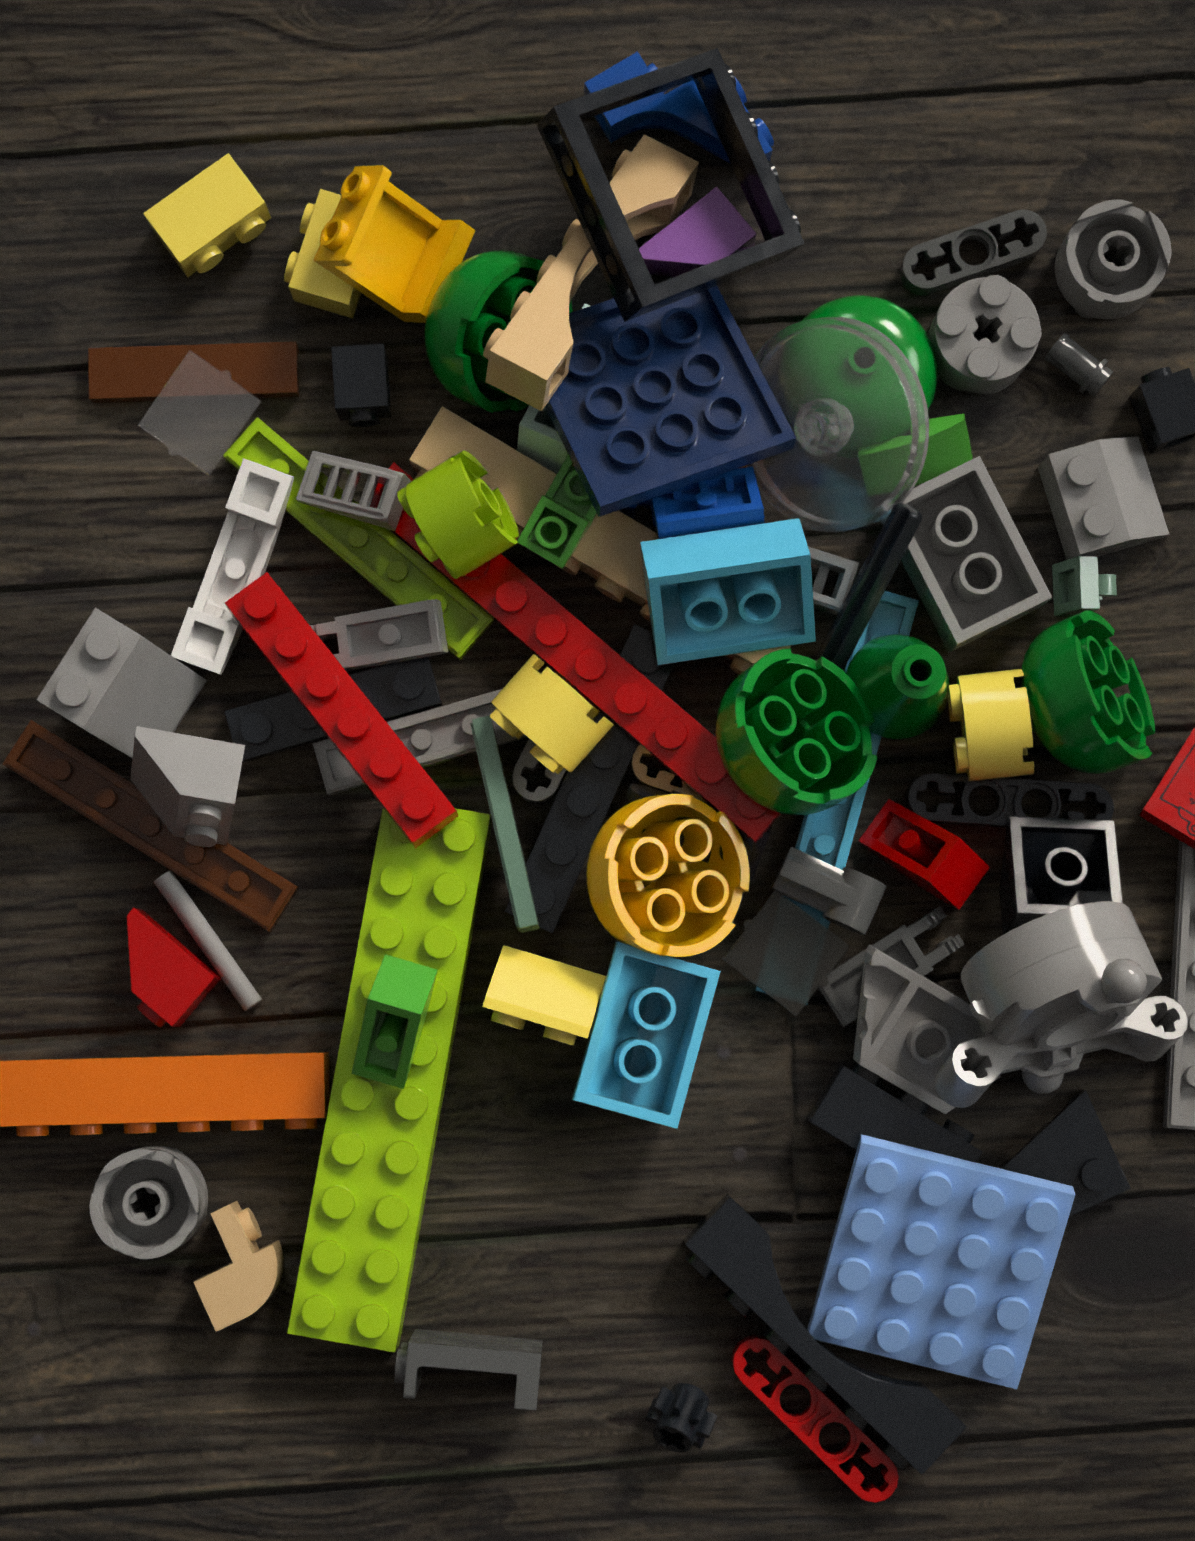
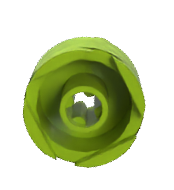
M465 450L448 458L397 491V497L403 509L411 518L415 519L421 530L415 534V540L421 552L430 562L440 558L446 570L454 579L467 575L518 543L515 538L519 536L514 516L499 488L491 491L489 486L480 479L488 474V472L472 454Z

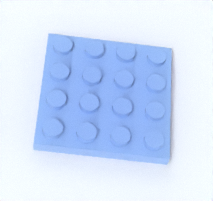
M861 1134L808 1324V1332L815 1340L1017 1389L1075 1198L1073 1186Z

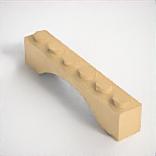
M645 134L632 152L627 149L622 152L615 164L612 173L613 179L609 183L634 240L658 233L675 220L692 195L699 165L698 161ZM575 219L569 226L562 242L563 249L557 257L549 255L537 275V285L531 293L523 291L511 311L510 323L505 330L497 328L492 333L483 353V356L488 359L485 382L540 411L545 408L568 374L573 348V338L569 323V305L581 282L598 264L578 219Z

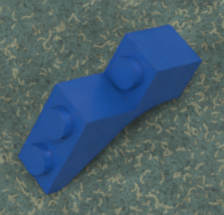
M637 51L584 82V95L649 73L658 68L653 63L647 66ZM735 77L736 90L746 112H748L744 105L747 103L745 92ZM694 80L678 86L667 94H664L667 91L665 90L594 116L610 143L638 130L664 129L678 134L730 163ZM757 118L754 121L758 130V140L767 160L770 161L772 155L771 147L774 146V140L763 120Z

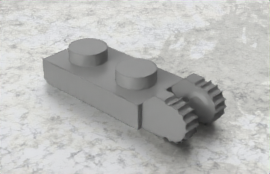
M437 599L334 617L335 621L311 626L322 642L327 639H338L339 654L333 655L346 671L448 653L441 601Z

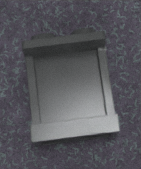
M415 1329L409 1342H402L401 1349L397 1351L394 1382L404 1384L403 1398L415 1399L421 1385L423 1366L516 1374L514 1409L536 1410L543 1340Z

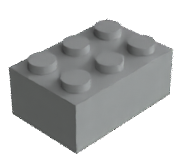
M980 456L884 502L878 516L883 526L893 506L897 503L908 504L922 514V521L901 561L948 653L1041 608L1052 598Z

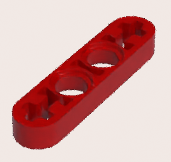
M747 1336L737 1343L733 1349L731 1360L734 1372L740 1381L857 1496L865 1501L876 1503L886 1500L894 1493L898 1485L899 1476L892 1460L826 1394L822 1393L787 1356L783 1355L764 1336ZM749 1348L756 1353L760 1352L763 1348L768 1350L769 1353L766 1355L765 1360L777 1375L782 1366H786L790 1370L789 1373L776 1380L769 1394H766L761 1388L767 1386L770 1382L759 1370L754 1369L749 1374L743 1370L747 1365L743 1354ZM792 1384L802 1385L810 1393L808 1407L798 1414L788 1413L780 1405L782 1391ZM832 1422L843 1424L849 1432L848 1443L842 1450L837 1452L826 1451L819 1443L821 1429L826 1424ZM861 1442L867 1446L866 1449L859 1452L861 1458L873 1468L877 1467L880 1463L885 1465L881 1471L885 1482L879 1488L873 1483L868 1484L865 1488L860 1484L864 1481L865 1477L852 1461H850L846 1470L839 1466L853 1457Z

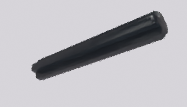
M897 503L893 506L814 658L815 661L820 657H824L844 670L922 521V514L917 509L904 503Z

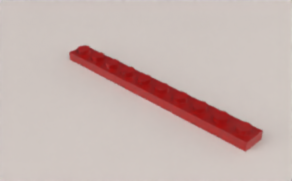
M393 463L388 468L394 471L404 473L411 481L414 480L396 463ZM377 484L370 507H378L385 485ZM404 509L402 510L396 530L393 531L398 537L718 812H724L727 818L754 843L762 837L782 814L761 806L739 789L722 763L716 737L506 557L500 554L467 575L454 579L446 570L440 558L430 562L424 556L415 540V534L421 530L415 519L411 518Z

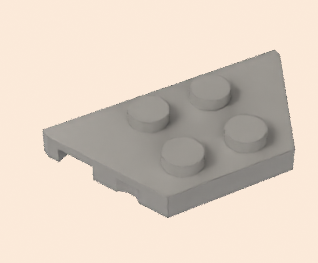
M868 945L864 957L853 1059L859 1065L946 1114L955 1107L941 1099L936 1091L934 1082L936 1073L959 1044L984 1037L977 1018L972 1015L968 1002L874 946Z

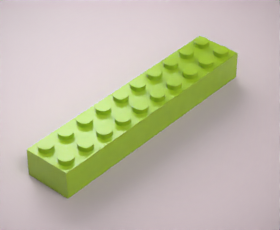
M384 808L382 809L287 1334L389 1352H396L400 1345L492 827L491 814L456 809L458 813L456 819L415 849ZM385 954L438 970L428 1012L404 1089L351 1074L367 999Z

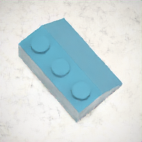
M799 518L640 542L645 589L658 665L816 642L811 554Z
M616 942L572 1100L677 1129L721 971L673 957L650 954L631 945Z

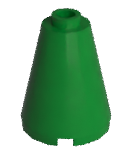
M891 634L875 638L861 647L854 655L846 674L857 685L866 706L873 714L875 723L869 726V729L880 737L894 740L912 738L919 735L937 722L947 705L949 678L945 663L937 651L915 637Z

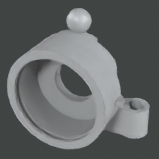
M1100 901L1061 909L1036 918L1005 933L977 952L962 969L960 980L970 1002L969 1008L972 1015L977 1018L984 1037L968 1040L957 1046L936 1073L935 1087L941 1099L957 1108H964L975 1104L999 1074L1021 1069L1023 1081L1028 1089L1037 1094H1049L1057 1090L1062 1084L1064 1073L1079 1068L1085 1053L1107 1048L1134 1056L1143 1061H1155L1161 1058L1187 1030L1188 1019L1182 1006L1174 999L1166 996L1146 998L1162 981V977L1130 908L1120 902Z

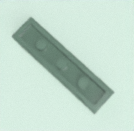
M490 716L472 719V723H470L515 924L518 931L522 933L538 930L540 926L494 724Z

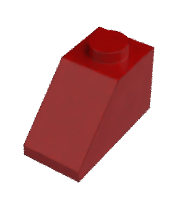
M890 799L887 800L858 840L864 847L923 890L960 910L990 868L960 837Z
M133 908L127 915L131 992L142 1000L137 1009L160 1028L166 1022L172 1027L181 1026L221 980V977L143 909Z

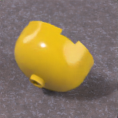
M665 794L650 796L625 805L615 812L602 826L596 835L588 857L586 872L587 889L592 907L599 921L619 942L659 956L687 957L713 948L735 927L732 921L739 909L743 892H749V861L745 845L737 828L724 812H716L706 803L693 798V795ZM678 817H690V818H692V819L675 820V819L678 818ZM681 832H683L684 834V843L682 847L680 846ZM720 846L722 847L723 860L721 859L719 853ZM711 850L709 862L706 863L704 861H701L709 854Z

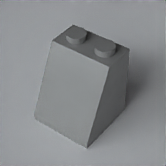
M95 607L40 693L37 701L132 758L136 726L175 732L207 680L140 634Z

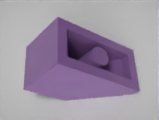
M716 186L641 246L639 251L650 275L676 277L753 247L757 234Z

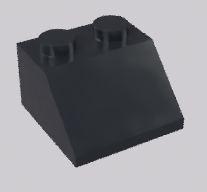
M1009 816L999 890L1003 935L1029 921L1068 907L1100 901L1123 903L1114 821Z

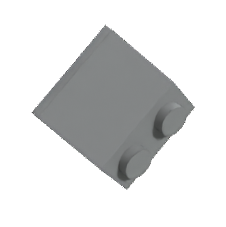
M1138 436L1099 439L1050 453L1038 466L1067 560L1077 556L1099 557L1170 535Z
M136 726L130 779L173 836L184 838L186 842L199 847H212L216 844L227 845L245 745Z

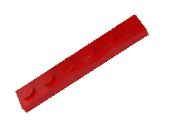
M268 572L225 602L231 615L415 849L458 817L457 810Z

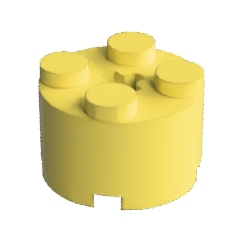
M533 654L491 701L496 709L489 716L512 737L515 736L520 739L525 734L536 745L529 752L551 772H556L559 775L565 768L572 773L614 724L604 716L596 723L593 719L600 711L549 667H546L542 673L538 672L544 665V662Z
M1022 669L957 676V684L948 685L949 696L947 702L950 722L960 721L962 737L954 738L955 743H953L956 774L967 773L968 781L1034 774V761L1023 762V756L1028 755L1027 748H1033V737L1026 687L1015 688V683H1020V679L1024 677Z

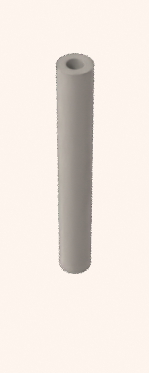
M170 870L157 878L154 884L243 1010L247 1011L259 1003L262 998L173 872Z

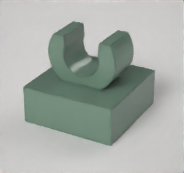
M1077 556L1052 565L1054 616L1071 617L1086 610L1095 611L1100 609V601L1103 600L1102 596H1117L1116 575L1098 574V557Z

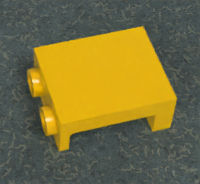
M355 166L342 184L341 199L332 219L324 226L321 232V244L313 261L402 321L426 323L428 310L434 294L445 277L462 263L476 230L462 220L440 219L390 183L389 179L392 172L385 166Z

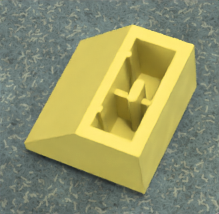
M503 945L482 1007L494 1010L491 1021L520 1030L524 1028L526 1020L546 1026L543 1037L574 1046L577 1036L588 1039L606 976Z

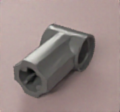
M790 847L771 889L822 912L821 916L826 920L865 936L887 886L861 872L847 867H843L841 870Z

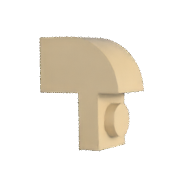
M238 1201L210 1213L232 1262L201 1276L193 1282L216 1332L252 1315L262 1307L276 1291L283 1273L284 1259L280 1241L277 1240L259 1249L256 1239L262 1237L258 1222L251 1209L248 1207L242 1210Z

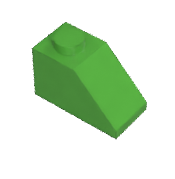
M387 954L384 955L367 999L351 1074L404 1089L428 1012L437 969Z

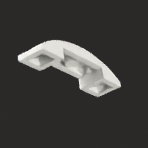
M243 458L225 507L228 509L226 519L193 608L188 607L171 653L173 658L222 675L243 630L228 611L225 602L265 574L285 514L294 481L293 476Z

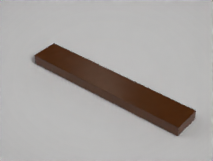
M30 720L2 765L269 932H272L299 889L295 884L228 842L227 845L216 844L212 847H199L186 842L184 838L173 836L132 782Z

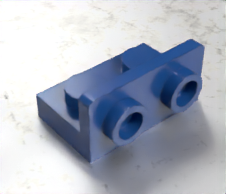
M753 466L737 468L650 499L653 526L657 530L658 539L764 523V507Z

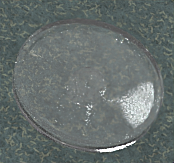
M833 316L809 319L792 324L772 336L760 348L754 358L796 436L794 448L747 465V467L753 466L759 491L782 515L788 519L799 518L802 526L817 531L844 532L873 524L890 514L893 506L897 503H903L913 490L922 472L928 450V408L921 383L914 368L899 347L886 335L874 327L855 319Z

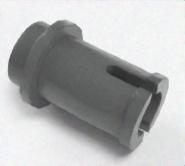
M1064 333L1044 358L1046 362H1050L1081 387L1078 391L1081 394L1087 391L1092 396H1095L1114 372L1106 366L1109 362L1107 359L1104 358L1102 361H1099L1072 340L1067 333Z

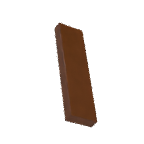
M294 341L88 348L89 400L92 403L299 397L298 344Z

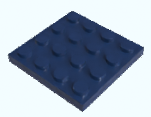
M717 286L624 322L614 298L569 313L573 348L568 374L545 408L598 517L794 448L796 436Z

